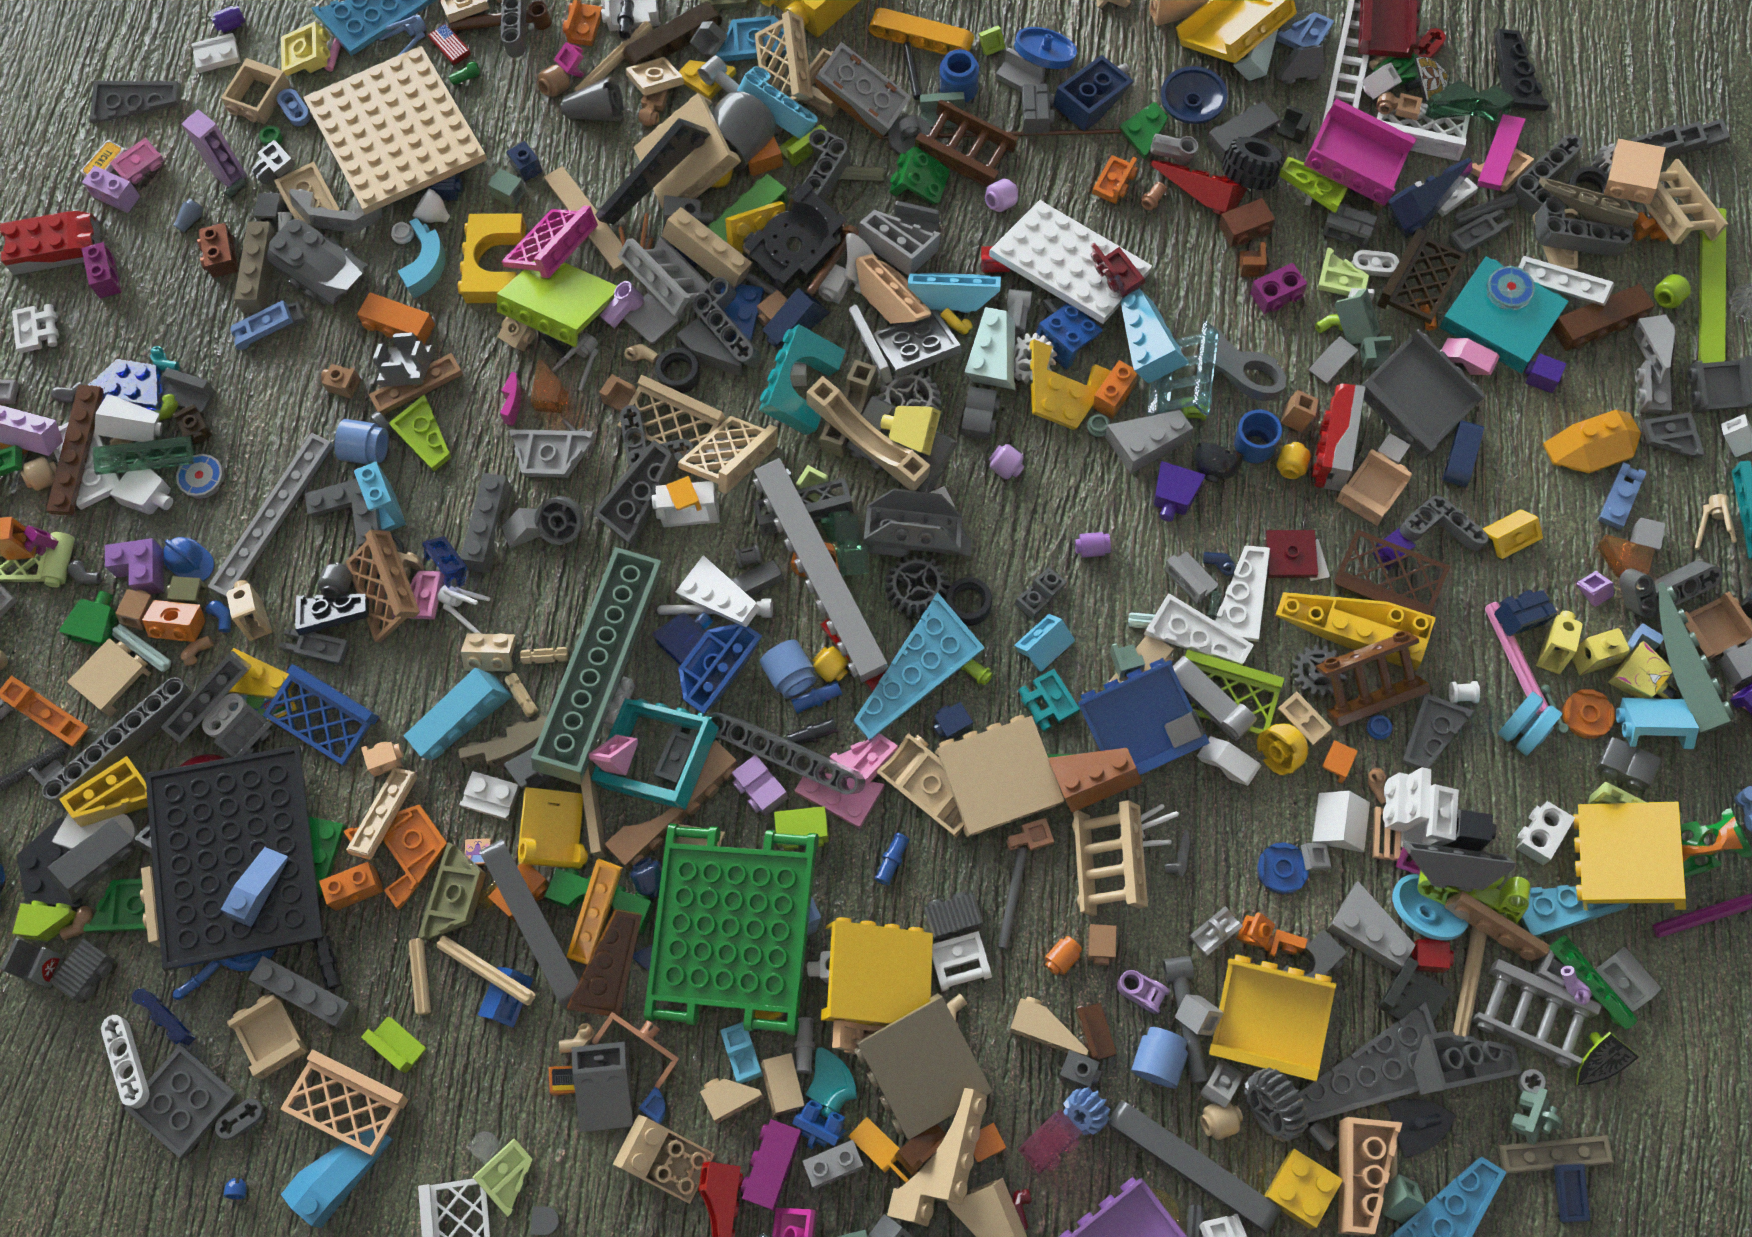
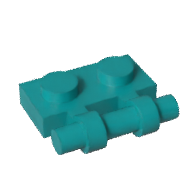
M1055 669L1033 680L1036 690L1030 692L1027 686H1023L1018 690L1022 697V703L1025 707L1028 706L1034 716L1035 724L1040 725L1043 732L1052 728L1047 720L1048 718L1053 716L1059 724L1080 712V708ZM1040 698L1043 699L1048 707L1043 711L1036 702Z

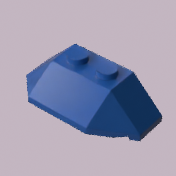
M737 623L707 630L678 668L683 701L703 714L711 709L721 699L748 663L762 635L749 626L744 627Z

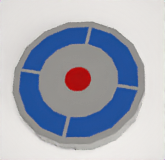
M207 454L189 457L179 466L176 474V481L180 490L187 496L195 499L212 496L220 489L219 486L225 479L224 469L220 462Z

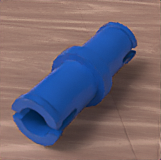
M836 680L821 688H812L811 692L791 699L796 713L799 714L816 705L818 707L822 706L823 702L839 695L841 696L842 692Z
M900 833L894 834L888 851L884 852L882 856L883 862L877 875L874 877L878 883L886 886L890 885L897 866H900L902 863L901 857L910 841L905 835Z

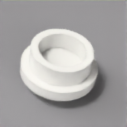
M399 222L393 226L391 236L396 243L406 244L413 239L414 231L409 224Z

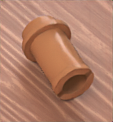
M1155 182L1148 194L1143 195L1142 206L1146 210L1157 208L1158 201L1166 193L1167 187L1161 182Z

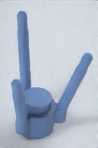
M413 15L408 19L386 26L387 30L397 29L386 33L379 40L382 41L405 30L410 36H416L397 55L399 56L408 52L420 39L425 37L423 32L427 30V27L419 15Z

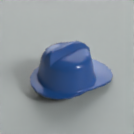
M177 537L165 541L166 546L163 551L164 564L178 577L200 578L202 581L209 578L214 569V560L205 548L191 538Z

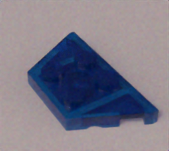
M116 359L89 384L101 386L104 389L102 401H104L107 395H112L147 409L161 410L162 404L159 402L161 371L155 364Z

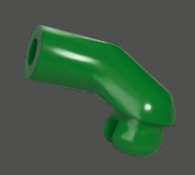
M470 62L466 68L449 75V79L453 85H457L465 80L478 77L480 68L476 62Z

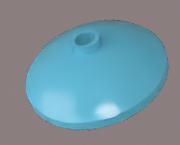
M1418 874L1407 875L1398 881L1393 889V904L1401 919L1412 930L1436 940H1452L1463 934L1469 923L1445 909L1444 904L1421 895L1418 892Z

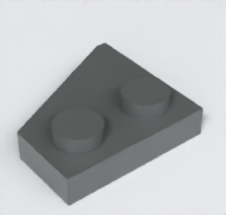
M1691 412L1646 419L1641 423L1649 446L1695 458H1701L1704 455Z

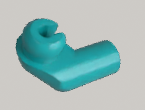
M155 346L151 348L150 358L157 370L165 371L166 368L179 371V362L169 361L162 347Z

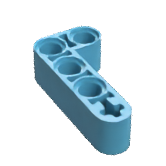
M757 66L745 73L737 91L749 93L761 100L773 114L776 124L799 139L814 129L818 121L815 114L768 84L771 77L768 71Z

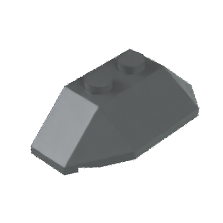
M1403 841V847L1433 886L1439 888H1447V885L1457 886L1458 889L1468 892L1473 891V889L1484 890L1515 869L1516 865L1507 854Z

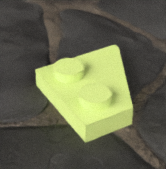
M513 1139L473 1176V1179L507 1217L513 1210V1204L518 1192L521 1190L526 1172H528L532 1158Z

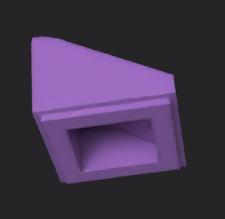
M1597 571L1576 583L1577 587L1595 607L1614 596L1613 582Z

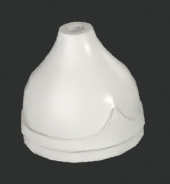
M430 188L426 191L412 215L426 223H446L450 218L442 198Z

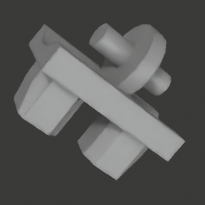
M1225 906L1189 937L1207 957L1239 931L1243 925L1234 918Z

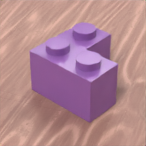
M153 538L105 545V567L116 578L129 576V586L134 591L143 590L149 594L164 593L163 549Z

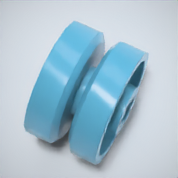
M1534 691L1531 692L1497 733L1507 742L1512 741L1519 732L1523 733L1524 735L1516 744V749L1525 756H1528L1537 744L1540 745L1554 729L1553 725L1563 714L1552 705L1547 706L1540 715L1536 714L1543 704V698Z

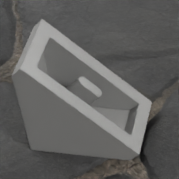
M518 508L504 523L502 529L510 548L541 536L538 526H535V513L537 509Z

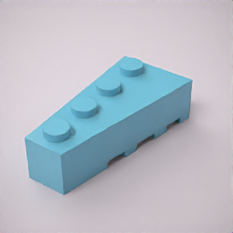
M475 667L423 716L404 737L420 757L433 760L442 755L445 749L513 696L495 675Z

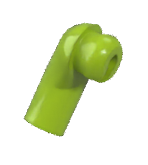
M1330 314L1315 323V329L1319 333H1323L1336 325L1343 331L1338 314Z

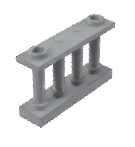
M660 237L654 249L644 250L633 238L627 239L618 255V258L674 316L681 315L687 303L693 302L695 296L709 284L664 237ZM709 302L704 305V310L708 308Z
M1498 959L1492 963L1489 974L1495 976L1496 985L1485 1014L1478 1012L1472 1016L1471 1022L1478 1024L1477 1028L1484 1032H1496L1555 1059L1554 1062L1562 1067L1571 1068L1581 1064L1583 1058L1572 1053L1584 1019H1591L1598 1015L1602 1004L1591 999L1587 1004H1578L1574 996L1569 994L1566 988ZM1513 984L1521 988L1522 995L1509 1026L1496 1020L1495 1017L1507 985ZM1538 995L1545 998L1548 1005L1537 1036L1534 1037L1521 1031L1533 996ZM1563 1006L1572 1010L1574 1016L1561 1049L1547 1043V1039L1558 1008Z

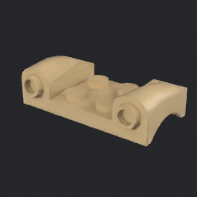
M908 733L897 751L877 770V773L948 832L957 837L963 830L964 823L940 758L927 748L929 744L918 735L914 738Z

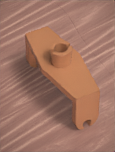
M612 1012L592 1040V1043L597 1045L614 1021L671 1060L655 1084V1087L660 1089L679 1061L678 1057L653 1040L661 1029L654 1025L651 1031H649L653 1024L646 1020V1023L639 1031Z

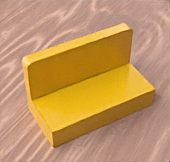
M1518 510L1483 528L1488 538L1493 540L1496 555L1501 559L1543 539L1539 518L1524 510Z

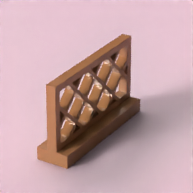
M369 530L365 534L367 541L346 561V564L353 575V583L357 594H366L369 599V617L366 619L374 641L381 643L408 617L415 618L420 611L390 531ZM370 551H371V553H372V555H373V558H372V559L369 558V556H370ZM361 559L360 570L358 571L356 562ZM368 562L372 563L370 575H366ZM378 572L380 574V579L377 578ZM365 579H368V580H369V581H368L367 592H366V590H365V588H364ZM376 582L379 583L377 596L374 595ZM385 591L387 593L388 599H384ZM373 599L376 600L374 612L372 610ZM383 603H386L385 616L381 615ZM393 612H394V615H395V617H396L395 619H392V613H393ZM380 619L384 620L381 632L379 629Z

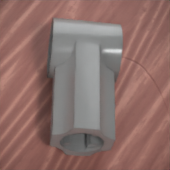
M1155 133L1150 152L1151 154L1173 158L1177 164L1187 165L1198 150V142L1191 136L1178 139Z
M1009 289L1007 310L1015 321V336L1025 334L1027 314L1030 312L1032 292Z

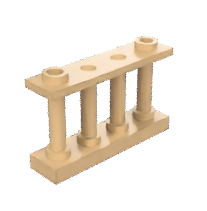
M1675 159L1666 172H1660L1657 189L1651 204L1643 203L1673 244H1681L1686 236L1695 230H1703L1711 241H1715L1728 225L1727 221L1679 159ZM1660 181H1666L1671 188L1665 189ZM1672 197H1679L1684 205H1677ZM1691 213L1696 221H1689L1685 214Z
M1129 800L1119 802L1120 811H1118V814L1090 819V815L1079 810L1074 812L1072 827L1075 832L1079 886L1077 902L1082 913L1096 916V905L1126 900L1128 905L1136 908L1148 907L1140 805ZM1116 824L1121 825L1120 839L1092 844L1091 829ZM1118 849L1123 850L1122 864L1094 869L1093 854ZM1124 874L1125 887L1123 890L1096 894L1095 879Z

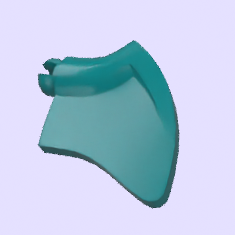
M818 1047L815 1057L814 1079L805 1095L824 1106L821 1115L824 1118H828L831 1112L839 1113L846 1101L857 1099V1090L853 1076L843 1061L827 1049Z

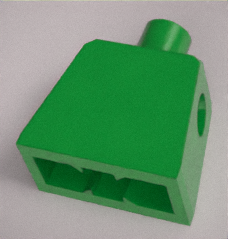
M99 591L94 602L80 599L61 626L59 632L69 640L100 648L109 638L114 641L112 629L117 627L119 623L115 614L116 611L109 606L114 596L105 591Z

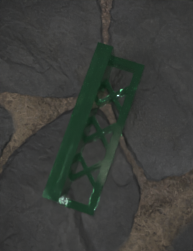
M191 436L93 447L94 472L96 475L194 464L195 446Z

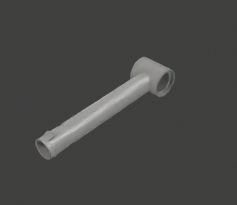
M713 56L698 69L700 78L707 85H712L716 82L728 93L737 91L739 84L726 74L727 67L718 56ZM776 124V135L783 129L778 124Z

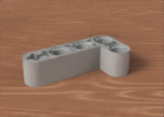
M1182 656L1172 666L1186 696L1233 740L1238 741L1257 721L1256 716L1245 705H1237L1188 658Z

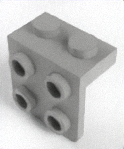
M646 287L648 293L644 296L643 304L639 309L629 311L624 317V321L650 344H655L686 316L684 310L681 315L674 316Z

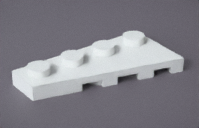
M704 555L675 592L680 598L744 627L748 626L760 609L754 600Z
M1169 593L1144 632L1146 636L1239 665H1243L1254 646Z

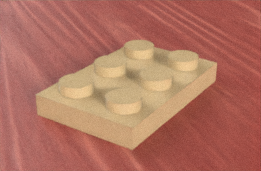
M315 162L274 180L294 219L306 222L292 206L290 189H304L313 192L315 208L324 207L329 210L340 211Z

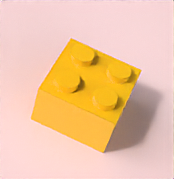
M1293 1149L1288 1152L1264 1196L1277 1204L1282 1209V1212L1312 1230L1317 1228L1343 1179L1298 1150Z

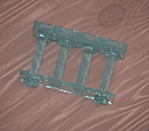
M1203 321L1202 334L1180 339L1174 338L1180 348L1200 344L1199 355L1186 357L1189 364L1183 366L1187 367L1198 364L1197 375L1173 380V372L1151 382L1148 415L1153 416L1190 406H1195L1203 415H1209L1212 403L1211 392L1219 333L1208 321ZM1195 385L1194 396L1170 400L1173 389Z

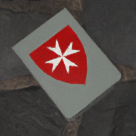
M15 938L1 970L21 979L51 988L53 984L50 983V980L60 970L66 956L45 947L38 948Z

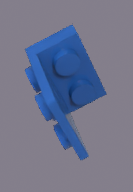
M1067 303L1040 322L1036 333L1040 338L1044 335L1048 342L1050 341L1053 344V350L1057 353V356L1053 357V359L1067 370L1073 365L1078 350L1102 333V328L1082 311Z

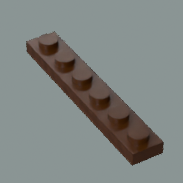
M78 385L46 508L49 514L73 516L95 429L96 412L101 405L104 389L101 386Z

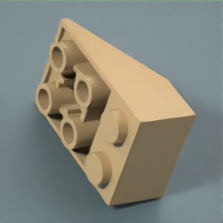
M638 1115L613 1165L690 1204L699 1187L702 1163L711 1162L715 1154L664 1126Z

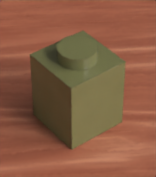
M172 576L171 584L168 585L166 594L170 602L197 604L201 606V609H204L209 588L200 578Z

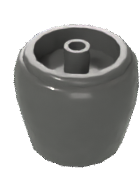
M742 91L730 92L718 102L712 111V115L730 151L736 153L741 160L733 170L744 169L748 162L768 144L772 137H775L776 122L773 114L761 100L749 93Z

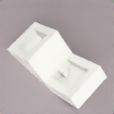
M1210 736L1208 739L1210 743L1203 746L1197 757L1201 762L1221 768L1228 779L1248 786L1261 767L1260 763L1230 742Z

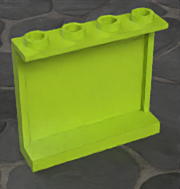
M565 262L550 278H542L539 271L524 269L497 293V312L576 348L578 334L615 298L614 291L617 285Z

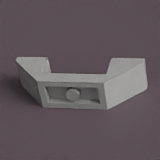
M290 189L289 192L292 206L310 226L315 228L357 233L382 218L383 215L382 207L365 215L359 202L356 213L347 210H329L324 207L315 208L313 192L304 189Z

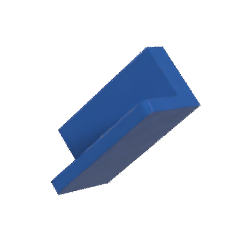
M497 967L498 970L528 989L530 988L533 978L514 969ZM490 983L478 1016L492 1019L514 1028L523 1003L493 983Z

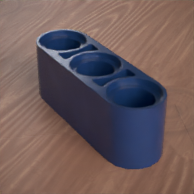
M1463 420L1459 421L1442 481L1465 488L1468 486L1484 432V426Z

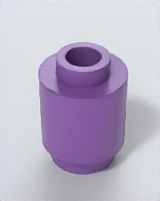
M1103 532L1079 534V539H1075L1076 554L1080 553L1081 558L1105 556V553H1110L1109 534H1103Z

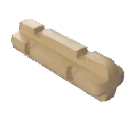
M557 647L556 650L554 648L534 649L533 652H531V649L520 652L522 664H532V661H535V664L555 662V660L563 662L569 658V652L566 647Z
M511 673L506 676L505 682L522 707L527 717L535 715L538 709L517 674Z

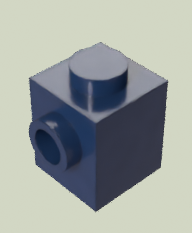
M526 141L506 151L510 164L524 182L536 177L543 171L538 157Z
M959 702L952 707L948 705L938 710L937 715H935V725H933V728L939 739L944 738L945 741L949 739L956 740L973 730V721L962 703Z

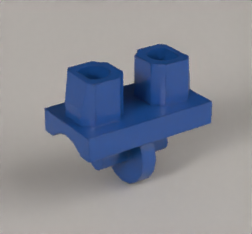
M810 1100L806 1104L804 1109L795 1116L792 1124L803 1129L802 1136L809 1139L808 1148L813 1150L817 1144L826 1147L828 1143L835 1146L845 1135L846 1130L843 1129L845 1117L837 1112H831L827 1120L819 1116L822 1106L814 1100Z

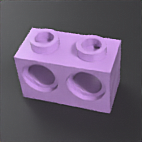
M95 165L82 181L92 197L126 213H129L140 198V195L130 181Z

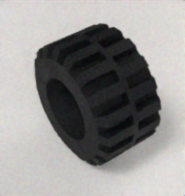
M1238 137L1231 142L1222 170H1224V174L1230 180L1241 184L1243 187L1255 190H1269L1277 182L1285 162V156L1269 142L1253 137Z

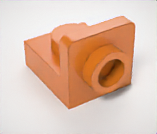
M1277 929L1270 937L1266 948H1264V950L1268 951L1267 959L1272 960L1275 957L1278 946L1282 947L1281 951L1287 954L1297 955V952L1302 953L1305 950L1308 939Z

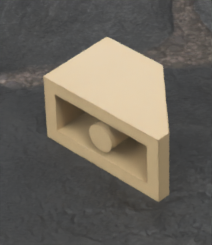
M718 1078L704 1085L705 1089L700 1091L717 1124L764 1098L759 1089L727 1079L719 1081Z

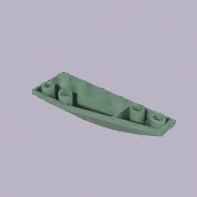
M1664 582L1659 583V611L1668 660L1677 686L1699 727V732L1704 734L1732 725L1730 719L1735 716L1728 701L1722 703L1719 695L1724 693L1717 679H1710L1707 670L1711 669V666L1705 654L1699 656L1695 648L1700 644L1694 631L1688 633L1684 625L1689 621L1683 609H1676L1673 601L1678 600L1672 586L1666 588Z

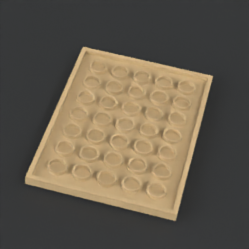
M422 46L303 97L365 215L487 160L482 147Z

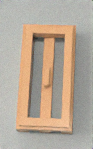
M1376 806L1374 808L1372 858L1398 861L1401 832L1394 830L1393 854H1390L1391 829L1385 828V825L1384 853H1379L1380 820L1384 809Z

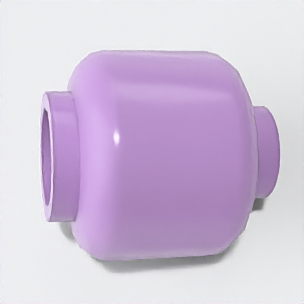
M1001 179L989 185L986 189L985 202L994 211L1002 212L1014 206L1018 201V188L1008 179Z
M1005 444L1003 447L999 445L988 459L991 462L990 469L1005 480L1009 479L1012 475L1017 478L1025 467L1021 464L1024 456L1009 444Z

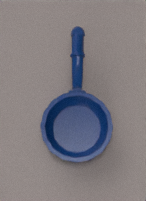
M276 949L210 962L196 976H192L189 981L176 988L172 996L175 1000H182L195 988L200 987V984L207 980L221 964L240 972L254 970L262 956L270 959Z

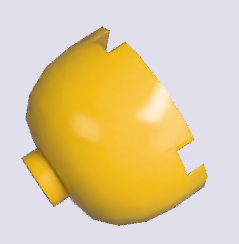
M1275 724L1261 732L1257 738L1258 752L1263 751L1264 756L1267 758L1263 762L1279 775L1293 773L1304 764L1307 758L1308 744L1306 738L1301 731L1290 724Z

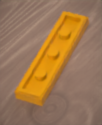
M601 859L596 860L566 958L585 965L588 964L602 936L623 867Z

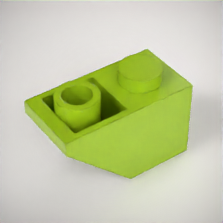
M32 901L31 904L21 903L12 934L23 939L49 941L60 933L61 928L73 924L77 912L71 910L72 906L56 903L55 907H50L47 903L41 901Z

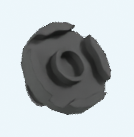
M905 115L898 118L889 129V145L892 151L902 154L913 148L919 133L929 135L931 131L929 123L915 115Z

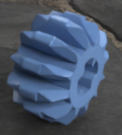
M1090 1087L1074 1090L1063 1103L1065 1105L1063 1114L1069 1117L1067 1123H1072L1074 1131L1081 1130L1084 1136L1090 1133L1092 1135L1098 1133L1109 1120L1108 1114L1111 1109L1104 1105L1106 1099L1099 1097V1091L1092 1092Z

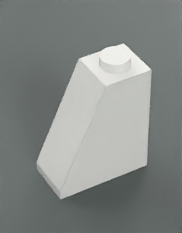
M107 395L96 412L95 435L153 444L156 437L162 434L163 423L159 422V413L115 396Z

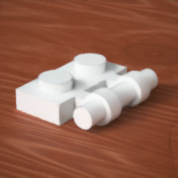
M44 305L43 312H39L35 306L12 311L15 345L19 353L41 349L42 340L46 339L48 346H57L59 332L55 327L57 314L54 311L53 305ZM45 322L46 328L40 330V323Z

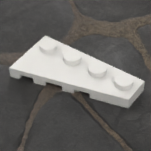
M1244 547L1215 622L1247 641L1259 642L1270 548Z

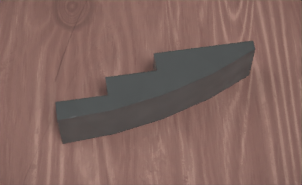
M1722 118L1703 125L1698 121L1680 128L1678 124L1632 138L1631 141L1665 147L1664 157L1729 142L1730 135Z

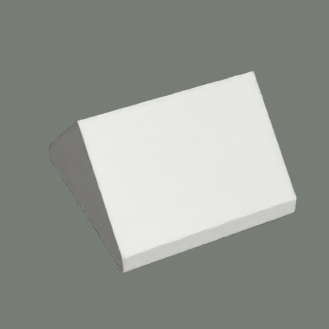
M1351 791L1319 793L1312 843H1326L1327 846L1364 852L1370 802Z

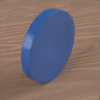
M1023 28L1018 31L1014 41V47L1020 56L1035 65L1045 68L1064 69L1070 67L1077 55L1076 46L1071 40L1047 28Z

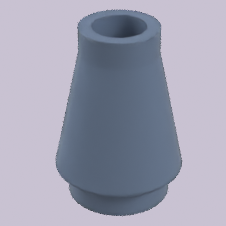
M188 198L186 202H183L173 226L185 233L203 215L204 208Z

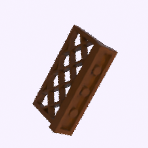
M1356 529L1333 584L1375 601L1390 602L1431 615L1433 606L1451 566ZM1359 536L1369 539L1373 549L1359 555L1356 548ZM1374 542L1382 544V546L1376 548ZM1387 546L1393 549L1396 559L1383 564L1377 550ZM1353 549H1354V551H1355V553H1356V556L1350 558V556H1351V554H1352V552H1353ZM1397 551L1402 552L1406 555L1399 557ZM1375 552L1380 565L1366 570L1361 557ZM1412 556L1416 558L1420 568L1406 573L1401 559ZM1358 558L1363 572L1357 575L1344 572L1347 563ZM1420 560L1430 564L1423 566ZM1398 561L1403 575L1389 580L1384 566ZM1433 565L1442 568L1443 571L1440 578L1429 582L1424 569ZM1381 568L1386 582L1378 585L1371 583L1367 573ZM1421 570L1427 584L1413 589L1408 575ZM1365 574L1367 581L1359 578V576ZM1405 577L1410 591L1402 594L1396 593L1391 582ZM1437 583L1435 590L1433 591L1431 585ZM1388 584L1390 590L1381 586ZM1428 586L1432 595L1429 604L1426 605L1419 602L1415 591ZM1411 593L1414 599L1406 597L1405 595Z

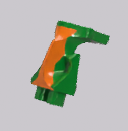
M1731 808L1726 809L1722 813L1723 820L1712 825L1700 826L1697 821L1680 824L1684 880L1722 866V862L1716 859L1715 854L1733 851L1744 858L1752 857L1751 846ZM1686 831H1691L1693 837L1690 840H1683L1682 834ZM1708 834L1716 836V842L1711 846L1704 843V838ZM1698 857H1708L1709 861L1704 865H1697L1695 863V859Z

